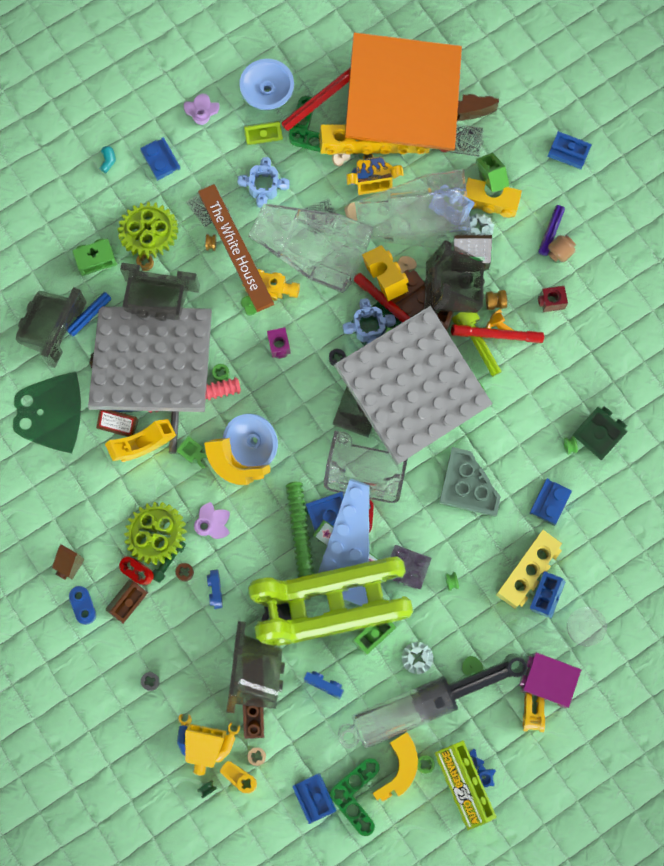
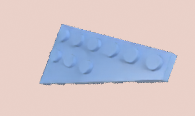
M353 479L349 480L318 573L369 562V485ZM359 586L342 592L344 600L360 606L368 603L365 587Z

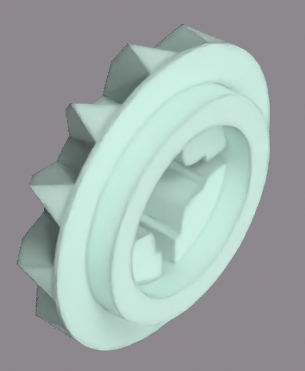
M476 213L469 216L464 225L466 235H492L494 230L491 218H488L485 214ZM477 221L480 223L481 226H485L482 227L481 233L478 228H475L477 225Z
M410 643L403 650L402 663L406 670L413 674L425 673L433 664L432 650L424 643ZM423 651L421 658L425 664L418 661L412 665L414 657L411 653L418 654Z

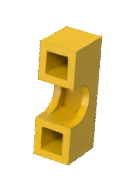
M468 178L464 196L475 202L472 209H481L486 213H497L506 218H515L522 190L505 187L500 196L493 198L485 193L486 182Z
M380 245L362 254L367 270L373 278L377 277L380 289L388 301L408 292V278L404 272L401 273L397 261L393 262V257L389 250L386 251Z

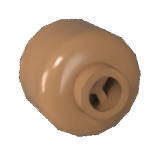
M559 235L548 245L550 251L548 255L555 262L557 260L565 262L575 253L576 244L569 236Z

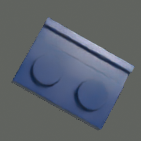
M558 131L547 157L582 170L592 144Z
M164 137L140 148L157 181L172 174L173 171L181 169Z
M547 478L530 514L555 526L572 490Z
M320 773L292 786L309 824L337 811Z

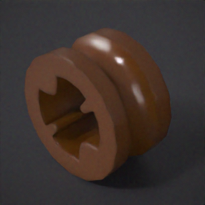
M181 563L176 567L175 573L179 580L185 582L192 579L194 570L188 563ZM181 568L190 569L187 577L185 575L180 576L179 573H182L180 571Z

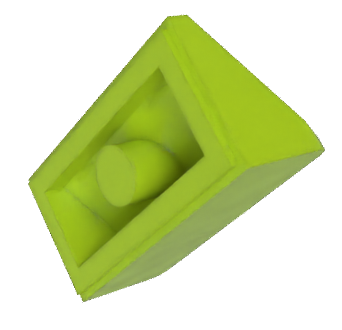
M280 121L244 126L247 145L283 140Z

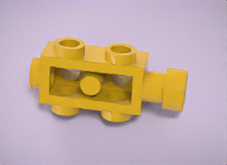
M257 269L273 301H277L278 298L282 299L283 294L298 298L300 283L292 282V284L286 283L285 276L280 273L273 272L270 274Z

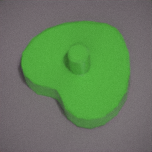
M250 297L242 298L241 306L245 308V313L248 316L254 315L256 309Z
M474 656L467 657L462 664V672L467 676L483 670L481 661Z

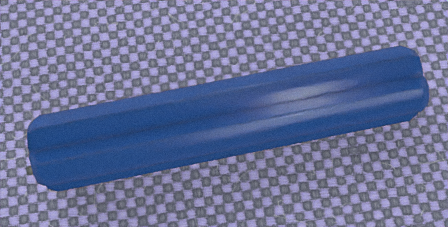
M103 292L67 327V332L71 336H75L99 312L101 307H105L111 301L110 295Z

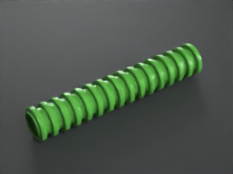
M290 482L286 485L288 489L286 492L289 495L287 499L290 500L288 506H290L289 512H291L290 518H292L290 522L293 524L291 529L294 531L292 536H294L293 542H295L294 548H296L294 553L297 554L295 559L298 561L296 565L298 566L297 572L299 574L297 576L299 578L315 574V572L312 571L314 566H312L313 560H311L312 554H310L312 549L309 548L311 542L308 541L310 536H308L309 530H307L308 524H306L308 519L305 518L307 513L304 511L306 506H304L305 500L303 498L305 497L302 494L304 490L301 488L303 483Z

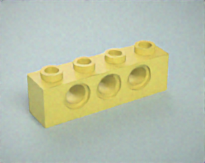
M542 530L496 596L514 609L518 605L522 607L528 599L526 596L528 591H534L539 584L537 579L540 574L543 575L544 571L547 572L551 567L548 564L552 558L556 560L562 550L559 548L562 543ZM537 551H544L546 559L538 558ZM532 566L535 569V575L527 574L526 567ZM515 582H522L524 590H516Z

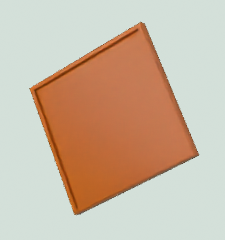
M354 32L345 138L454 151L462 46Z

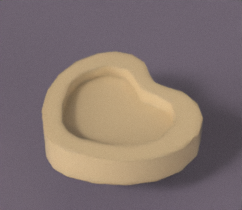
M333 154L332 161L336 166H342L344 161L350 159L351 154Z
M356 202L349 203L345 207V214L351 222H357L359 220L360 206Z
M402 256L398 261L401 273L406 270L412 271L416 269L417 263L411 257Z

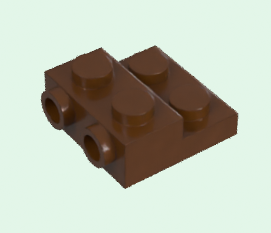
M415 269L404 271L409 281L407 283L408 292L391 300L410 317L415 316L436 302Z

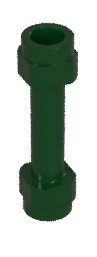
M180 541L179 544H181L183 548L177 547V553H182L184 547L186 546V544L183 541ZM171 553L172 560L166 557L165 563H162L158 569H154L153 580L158 583L163 581L166 576L164 573L176 557V554Z

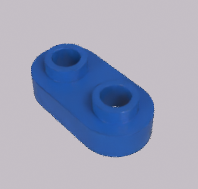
M210 570V574L207 575L208 586H212V594H209L210 606H214V609H222L223 602L219 570Z
M82 586L74 587L69 593V599L75 617L81 624L89 625L96 619V610L90 593ZM81 592L82 597L80 599H76V594ZM84 611H88L86 618L82 617Z

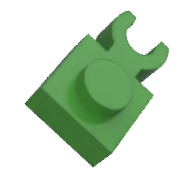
M188 436L176 450L177 453L191 464L197 460L198 465L202 469L206 468L202 464V460L207 458L206 453H201L204 448Z

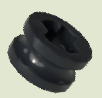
M337 348L330 352L329 362L332 366L337 363V360L332 359L335 354L343 357L340 358V361L346 358L343 350Z

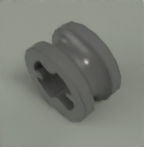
M152 672L145 673L141 678L142 687L148 691L157 689L160 684L159 677ZM147 677L155 678L154 686L151 687L145 684V681H148L146 680Z

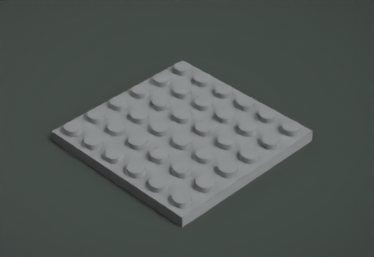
M431 306L334 365L397 465L492 405L491 400Z
M101 307L98 312L88 402L89 410L205 412L212 310L200 308Z

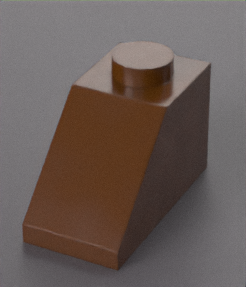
M60 544L52 568L57 571L55 575L66 580L68 577L73 580L85 559L78 553Z

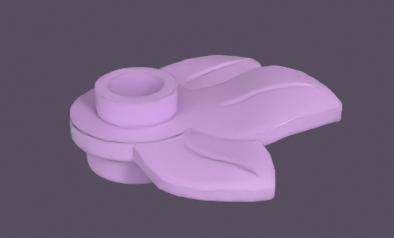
M206 94L197 95L194 102L186 101L184 103L185 113L192 116L193 120L199 125L206 124L210 116L217 114L220 108L219 103H210V98Z
M211 502L203 505L199 511V518L194 524L196 533L201 536L209 535L214 539L228 536L230 532L224 525L229 519L230 512L223 509L214 510ZM207 524V529L202 530L201 525Z

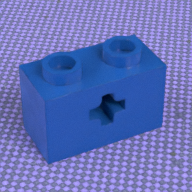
M544 571L530 609L535 613L552 619L566 583L565 580Z

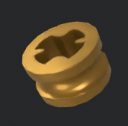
M206 234V251H209V249L216 251V234H213V236Z
M143 254L141 258L138 255L136 258L138 268L142 271L151 270L154 266L152 256H149V263L143 266L141 261L145 260L146 254Z

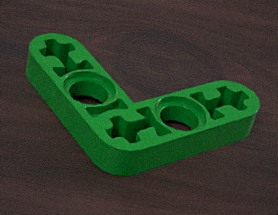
M302 96L298 101L296 110L312 97ZM313 110L305 117L307 120L305 124L300 125L297 123L290 129L289 141L293 146L320 152V142L317 145H312L309 142L311 138L319 139V132L308 130ZM299 134L300 138H298V140H295L294 137H296V135Z
M372 758L364 760L335 785L330 793L332 801L362 836L371 835L374 832L375 824L352 795L379 772V763ZM367 762L370 764L374 762L376 765L374 767L375 772L369 771L365 774L368 779L364 780L362 774L357 772V770L361 768L363 772L367 768L365 765ZM352 775L360 777L361 783L359 786L352 787L350 785L349 778ZM336 789L339 791L343 789L345 791L343 796L346 800L348 797L352 799V801L345 804L344 808L340 806L343 801L340 798H334ZM351 804L358 807V814L354 817L349 816L346 811L347 807ZM361 813L365 815L362 820L365 823H371L369 832L366 830L362 832L360 830L362 825L359 821L357 824L353 822V820L360 817Z

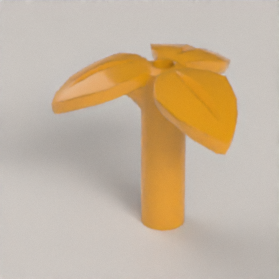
M500 309L491 315L490 321L485 326V328L497 327L502 330H513L503 323L505 319Z

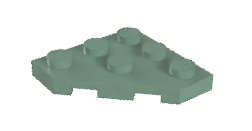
M452 447L439 504L496 517L501 496L490 483L489 478L475 460L472 452Z

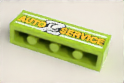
M464 740L435 752L437 762L442 769L445 781L451 790L454 802L460 811L462 821L466 825L467 830L484 825L497 818Z

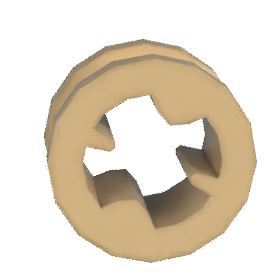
M253 748L248 753V761L254 766H260L266 760V753L261 748ZM260 751L262 753L260 756H263L262 760H257L256 763L253 762L252 759L254 758H251L252 753Z

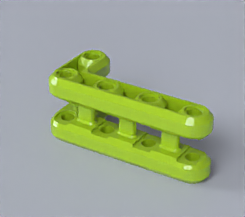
M388 557L285 581H279L271 577L253 580L248 586L249 597L255 603L268 607L270 620L257 622L254 627L256 638L261 643L283 646L411 617L413 607L408 597L402 596V598L386 600L383 599L381 583L404 576L406 572L404 561L399 557ZM359 586L365 587L368 603L352 609L345 608L342 592ZM319 595L327 596L329 612L315 617L307 616L304 600H309L311 597ZM278 604H289L292 620H284L278 617Z

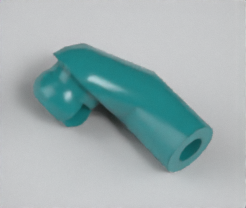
M104 146L101 149L105 161L99 169L104 173H107L116 161L114 150L110 146Z

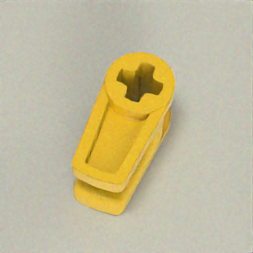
M525 693L523 731L539 730V732L544 733V698L537 696L535 701L537 703L536 714H533L532 694Z
M227 761L222 766L220 773L241 792L252 793L256 789L257 781L252 775L230 761ZM251 779L250 784L252 787L244 789L243 780L248 781Z

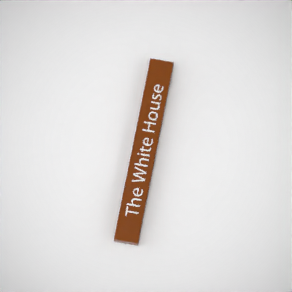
M215 184L199 190L198 194L256 312L273 306L274 302Z

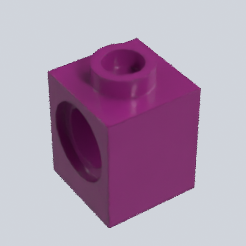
M285 327L267 331L272 358L281 359L291 354ZM278 341L284 343L282 347L274 346V344Z

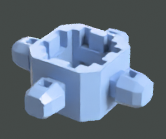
M263 157L260 165H255L250 169V177L247 175L238 176V185L242 187L249 186L251 196L256 198L257 207L265 208L267 200H272L277 196L278 188L280 190L289 189L290 180L286 178L279 179L278 171L275 167L271 166L270 158ZM259 175H262V177L271 176L273 178L272 188H268V190H265V188L256 189L254 187L256 177H259Z
M365 298L359 302L360 310H357L354 314V323L347 322L343 324L344 334L356 332L358 340L361 342L367 341V344L385 334V326L395 325L396 320L392 314L383 317L382 310L378 307H371L369 299ZM362 317H376L379 329L376 332H362L359 320Z

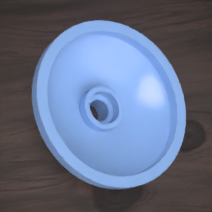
M260 59L251 63L245 68L240 78V91L245 101L251 106L262 110L276 109L284 105L290 99L294 90V79L291 71L286 65L274 59Z
M242 414L232 419L225 428L223 438H230L232 454L242 465H269L275 458L278 449V439L273 426L265 418L256 414ZM254 437L257 439V443L253 441Z

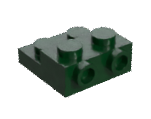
M598 406L573 434L579 442L601 461L628 432L625 429L627 425L620 419L617 421L611 417L613 413L605 406L602 408Z

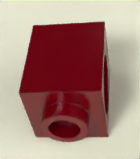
M565 285L542 289L538 296L539 307H542L543 312L566 309L568 300ZM548 297H554L556 302L549 301Z

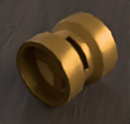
M499 290L497 293L492 291L486 292L487 310H494L497 307L500 309L507 308L505 290Z

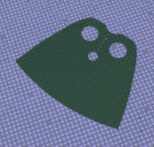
M73 372L52 377L27 386L17 392L14 399V406L17 408V415L13 419L14 432L37 444L72 454L77 440L81 416V396L77 373ZM25 395H30L33 398V403L28 407L23 406L21 403V399ZM42 409L44 413L43 415H38L37 411ZM23 418L31 420L32 425L29 429L24 430L20 427V421Z

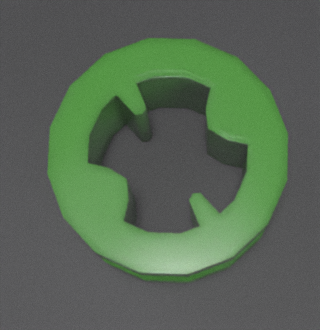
M217 364L212 370L216 381H227L230 376L229 369L224 364ZM221 369H224V373L226 374L221 375V377H218V373L216 372H220Z
M574 436L570 439L564 438V448L567 455L571 454V452L578 453V446Z
M452 572L451 575L446 573L445 578L448 590L452 591V588L459 589L456 572Z
M423 755L418 758V771L424 774L433 771L435 762L432 757ZM422 759L425 761L430 760L431 764L429 765L431 767L429 770L426 768L421 769L420 765L422 764L420 762Z

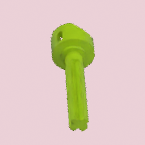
M473 307L467 312H460L452 317L455 325L477 327L475 324L480 320ZM470 336L492 377L501 373L502 371L482 337Z

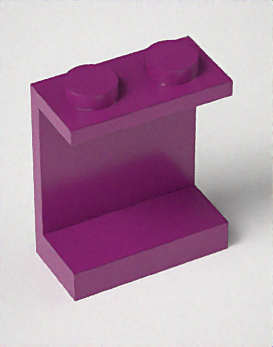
M537 652L533 653L532 656L529 655L526 661L528 667L526 675H523L519 682V686H521L520 691L523 693L528 692L557 703L560 707L569 708L582 669Z

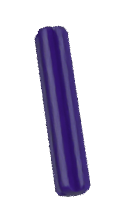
M556 205L538 251L540 255L547 256L549 253L548 245L554 240L565 211L564 206Z

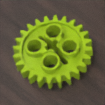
M147 202L146 206L140 203L139 208L133 205V211L127 209L128 216L122 215L123 221H119L118 236L122 246H125L127 252L131 250L133 256L138 253L139 258L143 254H146L147 259H149L150 254H153L154 258H156V253L158 252L163 256V250L170 251L169 245L174 246V240H177L176 233L179 231L174 214L170 213V209L165 210L164 205L158 208L157 202L153 206H150V202Z
M153 502L151 507L146 503V509L139 507L140 513L133 512L135 518H128L131 525L125 526L129 532L124 533V536L129 539L125 540L124 543L130 545L127 550L132 552L131 555L137 558V560L140 562L144 561L148 565L152 561L154 565H157L158 560L161 563H165V557L172 560L171 553L177 555V547L183 548L179 543L180 541H186L182 537V534L187 533L182 528L186 523L181 521L183 516L178 514L179 511L175 508L173 509L170 504L166 506L163 502L160 505ZM152 519V522L146 526L147 521ZM170 522L169 527L164 529L165 524ZM147 537L146 542L141 544L142 539ZM164 541V545L159 548V543Z

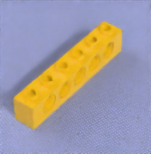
M346 125L320 126L319 141L321 154L429 153L430 148L349 139L345 138Z

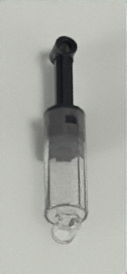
M512 653L507 655L501 663L452 684H448L444 676L353 714L354 724H343L338 729L339 741L343 747L348 749L356 747L359 741H362L364 748L374 746L458 710L455 700L505 678L523 676L527 671V663L518 654ZM519 661L518 668L511 669L513 662ZM346 733H353V737L350 740L343 738Z

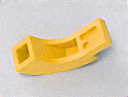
M169 419L157 420L141 432L126 438L109 440L105 443V446L112 461L121 460L126 462L158 449L173 439L176 434Z
M230 438L212 439L204 442L210 465L220 477L230 483L248 485L254 482V480L263 479L264 475L270 473V465L245 466L239 463L232 454Z
M408 732L389 743L397 755L399 768L392 781L372 793L376 800L381 799L382 802L392 796L391 791L393 790L399 797L410 787L415 778L418 756L416 747Z

